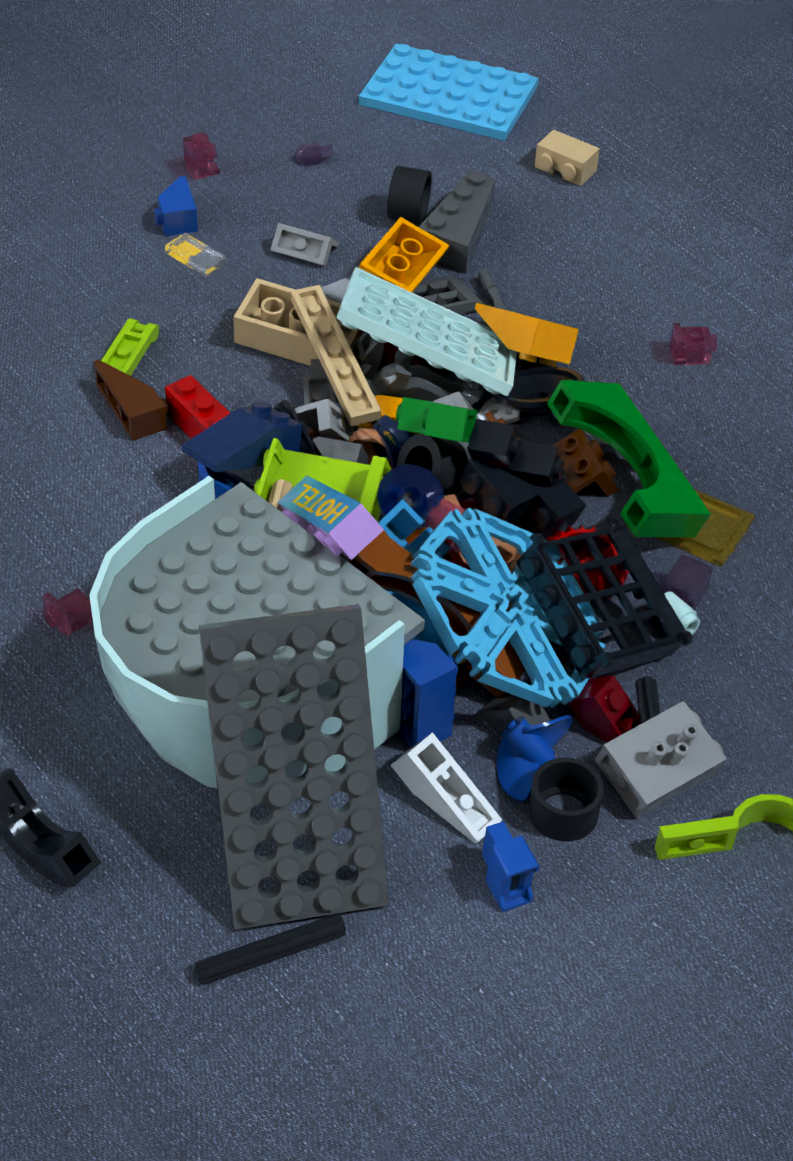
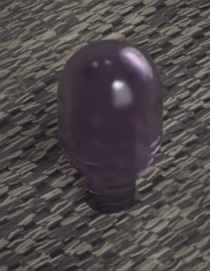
M315 142L302 144L295 152L296 160L305 166L319 164V162H322V157L333 155L332 145L320 146L319 143Z

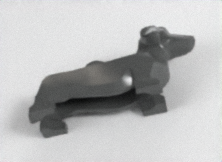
M400 350L396 352L394 363L383 367L374 375V378H366L374 396L384 395L434 401L459 391L472 406L484 395L483 390L477 391L480 386L479 383L475 381H450L427 367L411 365L413 356L404 354Z

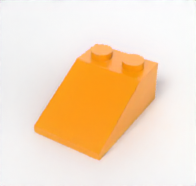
M480 303L475 304V310L503 344L510 350L520 352V359L536 362L537 357H540L539 363L553 367L557 366V362L570 364L579 329Z

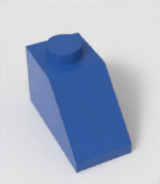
M180 176L158 196L159 208L154 209L156 225L162 226L165 236L198 232L197 208L186 176Z

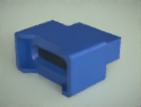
M504 821L487 826L482 849V856L488 866L485 881L501 911L505 912L531 903L533 901L531 889L534 871H539L540 866L523 836L513 838Z

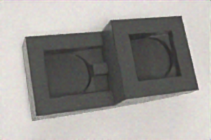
M364 331L356 341L359 350L356 360L365 378H374L382 360L384 343L374 340L369 333Z

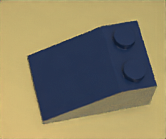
M254 402L252 406L236 409L182 444L181 451L214 472L263 466L265 451L270 449L273 438H277L285 450L299 452L302 424L290 418L288 413L273 409L269 403Z

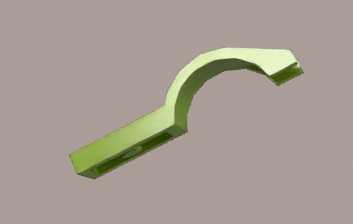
M760 794L748 798L735 809L733 816L660 826L655 844L658 860L732 850L737 833L750 823L763 821L777 823L793 831V798L779 794Z

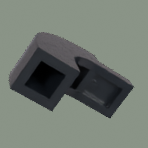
M6 768L0 773V835L26 863L48 880L66 887H74L101 864V861L82 832L67 831L56 825L42 812L13 769Z

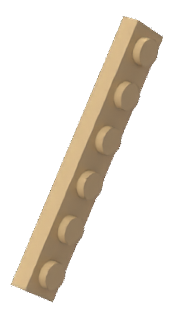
M320 285L291 291V301L350 426L379 420L381 418V409Z

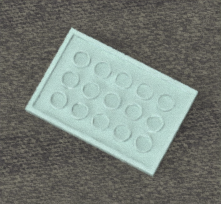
M355 267L336 319L340 320L345 327L352 330L360 329L365 331L374 340L381 343L389 342L398 346V349L404 354L420 356L435 368H446L453 371L458 378L464 381H475L483 385L492 394L499 395L501 393L505 396L509 395L514 382L517 351L508 349L492 329Z

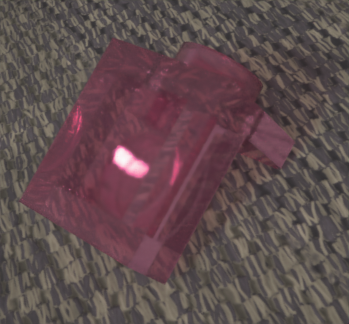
M79 588L58 600L49 592L42 596L44 604L42 614L45 621L50 627H57L65 636L70 635L93 620L90 599Z

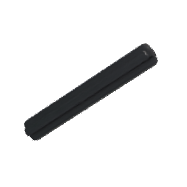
M334 914L196 961L194 964L196 977L200 984H207L334 940L346 934L345 923L340 914Z

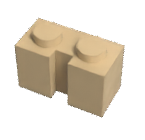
M553 129L537 144L535 167L552 175L559 171L561 172L562 179L581 186L597 171L600 148Z

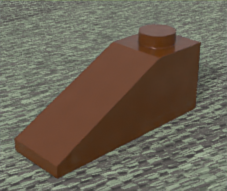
M101 360L93 361L96 386L132 441L167 430L166 416L169 415V408L166 400L159 398L153 387Z

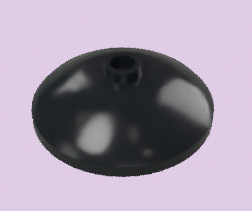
M550 366L515 370L513 387L508 396L500 393L499 395L493 394V397L502 405L518 412L534 416H544L552 412L547 403L561 380H585L580 373L567 368Z

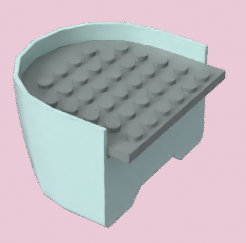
M210 476L206 477L142 519L105 554L89 594L95 639L104 674L116 700L158 755L165 762L205 786L217 789L198 625L359 604L362 612L374 750L400 730L404 645L424 630L425 619L341 556H335L317 538L242 482L215 499L214 479ZM327 640L317 643L313 649V655L318 659L330 657L334 652V643ZM289 646L279 647L274 652V662L281 665L288 664L293 660L295 650ZM247 651L238 653L233 659V666L239 670L249 669L255 662L254 654ZM333 679L323 680L317 687V694L322 697L332 696L338 689V682ZM292 684L284 685L277 693L278 700L285 703L295 700L298 696L299 688ZM253 690L243 691L238 696L237 704L243 708H251L257 704L259 694ZM337 717L325 719L321 725V731L325 734L338 732L341 728L342 720ZM295 722L289 723L283 727L281 736L287 740H294L301 735L303 726ZM257 728L248 729L243 733L241 741L248 746L256 745L262 740L263 732ZM339 754L330 756L325 762V769L333 772L340 770L345 764V757ZM294 760L287 765L285 773L290 777L301 776L305 772L307 764L301 760ZM254 766L247 771L246 779L252 783H259L267 776V769L262 766Z

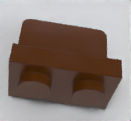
M582 429L574 431L553 445L558 447L561 460H564V471L569 476L568 485L575 493L594 481L597 482L608 497L618 491L613 480L617 476L615 470L608 460L603 462L601 458L605 455L604 450L596 439L590 441Z

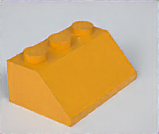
M400 217L360 263L359 269L413 293L448 250L449 245Z

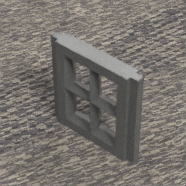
M453 276L421 282L413 292L460 315L476 313L475 304H483L459 278H454Z

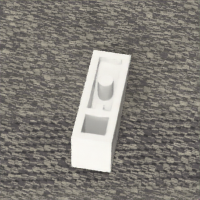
M433 732L416 743L391 764V767L416 797L474 844L485 836L487 826L502 821L501 817Z

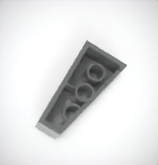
M471 170L419 226V228L449 245L448 250L437 262L438 264L465 274L467 273L469 261L473 258L475 246L481 238L482 229L485 227L493 207L495 178Z

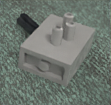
M651 676L639 678L635 682L640 725L604 744L595 758V762L636 819L715 775L727 760L720 744L710 737L702 726L699 716L693 710H690L684 701L660 713L657 683Z

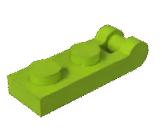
M129 318L101 361L131 376L150 344L157 340L159 325L148 323L147 325L140 324L139 320Z

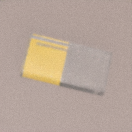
M183 233L165 245L166 254L205 277L210 276L226 265L225 255L187 233Z

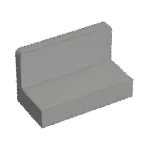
M278 223L270 250L326 267L331 247L338 248L339 242L328 236Z
M329 399L294 409L299 419L318 431L319 434L325 435L330 439L349 441V436L356 431L355 426H350L344 411Z

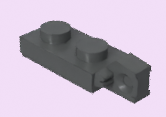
M311 359V375H303L304 405L324 399H329L335 404V392L327 375L324 374L320 360Z

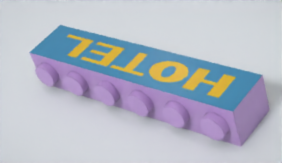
M305 476L277 502L284 510L283 514L317 538L337 557L343 554L352 560L384 531L360 502L309 476Z

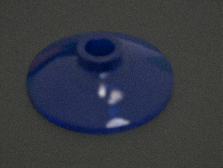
M405 464L391 469L381 480L377 493L378 504L384 516L404 496L411 497L413 505H410V507L424 520L416 530L432 524L440 515L444 505V493L440 482L429 470L418 465Z

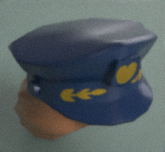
M384 415L375 422L374 428L358 429L349 436V441L347 442L362 444L369 457L368 465H371L373 456L386 458L393 471L392 474L397 473L396 466L399 452L404 443L412 436L408 431L398 430V422Z

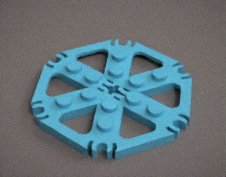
M467 508L462 514L458 509H455L453 512L450 511L411 557L414 558L411 561V566L418 568L411 576V580L414 581L412 585L449 655L451 656L459 650V653L455 656V662L458 664L463 659L468 660L472 665L469 675L473 677L482 671L481 678L477 681L546 708L548 706L554 707L560 701L563 705L571 703L579 696L589 678L582 680L576 668L570 677L567 675L548 640L562 645L519 567L516 565L512 572H510L491 538L494 537L514 546L522 555L533 543L530 539L533 533L476 508L474 510ZM445 539L453 540L460 548L462 556L467 561L471 570L440 558L435 554V551ZM559 559L552 560L556 569L568 566L565 559L560 564H557ZM573 574L561 577L572 597L584 594ZM437 596L481 612L465 636H459L453 632L447 615L441 604L436 600ZM511 601V602H513V603L511 604L512 607H511V609L507 612L506 609H507L508 606H509L508 603ZM589 602L577 605L588 625L600 622ZM595 632L594 635L596 639H598L604 632ZM508 641H510L526 669V673L531 679V685L503 676L495 670V659ZM599 642V644H600V646L602 647V649H604V648H605V644L602 643V642Z

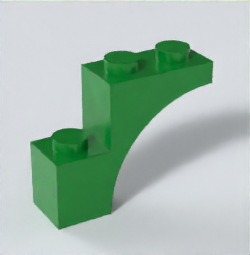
M403 397L402 403L398 405L396 411L398 430L469 443L477 416V410L407 397Z

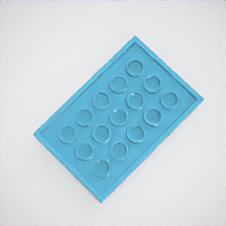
M395 44L359 94L358 105L505 141L537 89L539 78L530 76L527 73L509 71L502 67L484 65L478 61L459 59L453 55L446 56L434 53L431 50L413 48L407 44Z

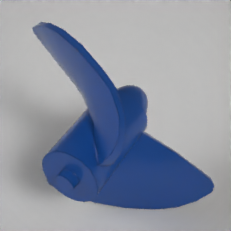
M570 715L537 725H531L523 716L508 722L507 727L502 733L503 738L498 749L497 773L503 790L511 798L521 802L529 799L533 777L537 769L545 762L556 759L554 756L555 751L552 747L556 745L571 727L573 719Z

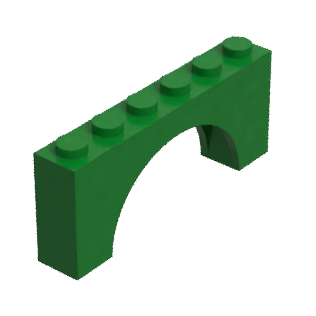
M561 380L547 403L559 423L587 431L608 443L630 463L641 481L643 489L634 491L620 513L635 537L695 538L711 513L619 383Z

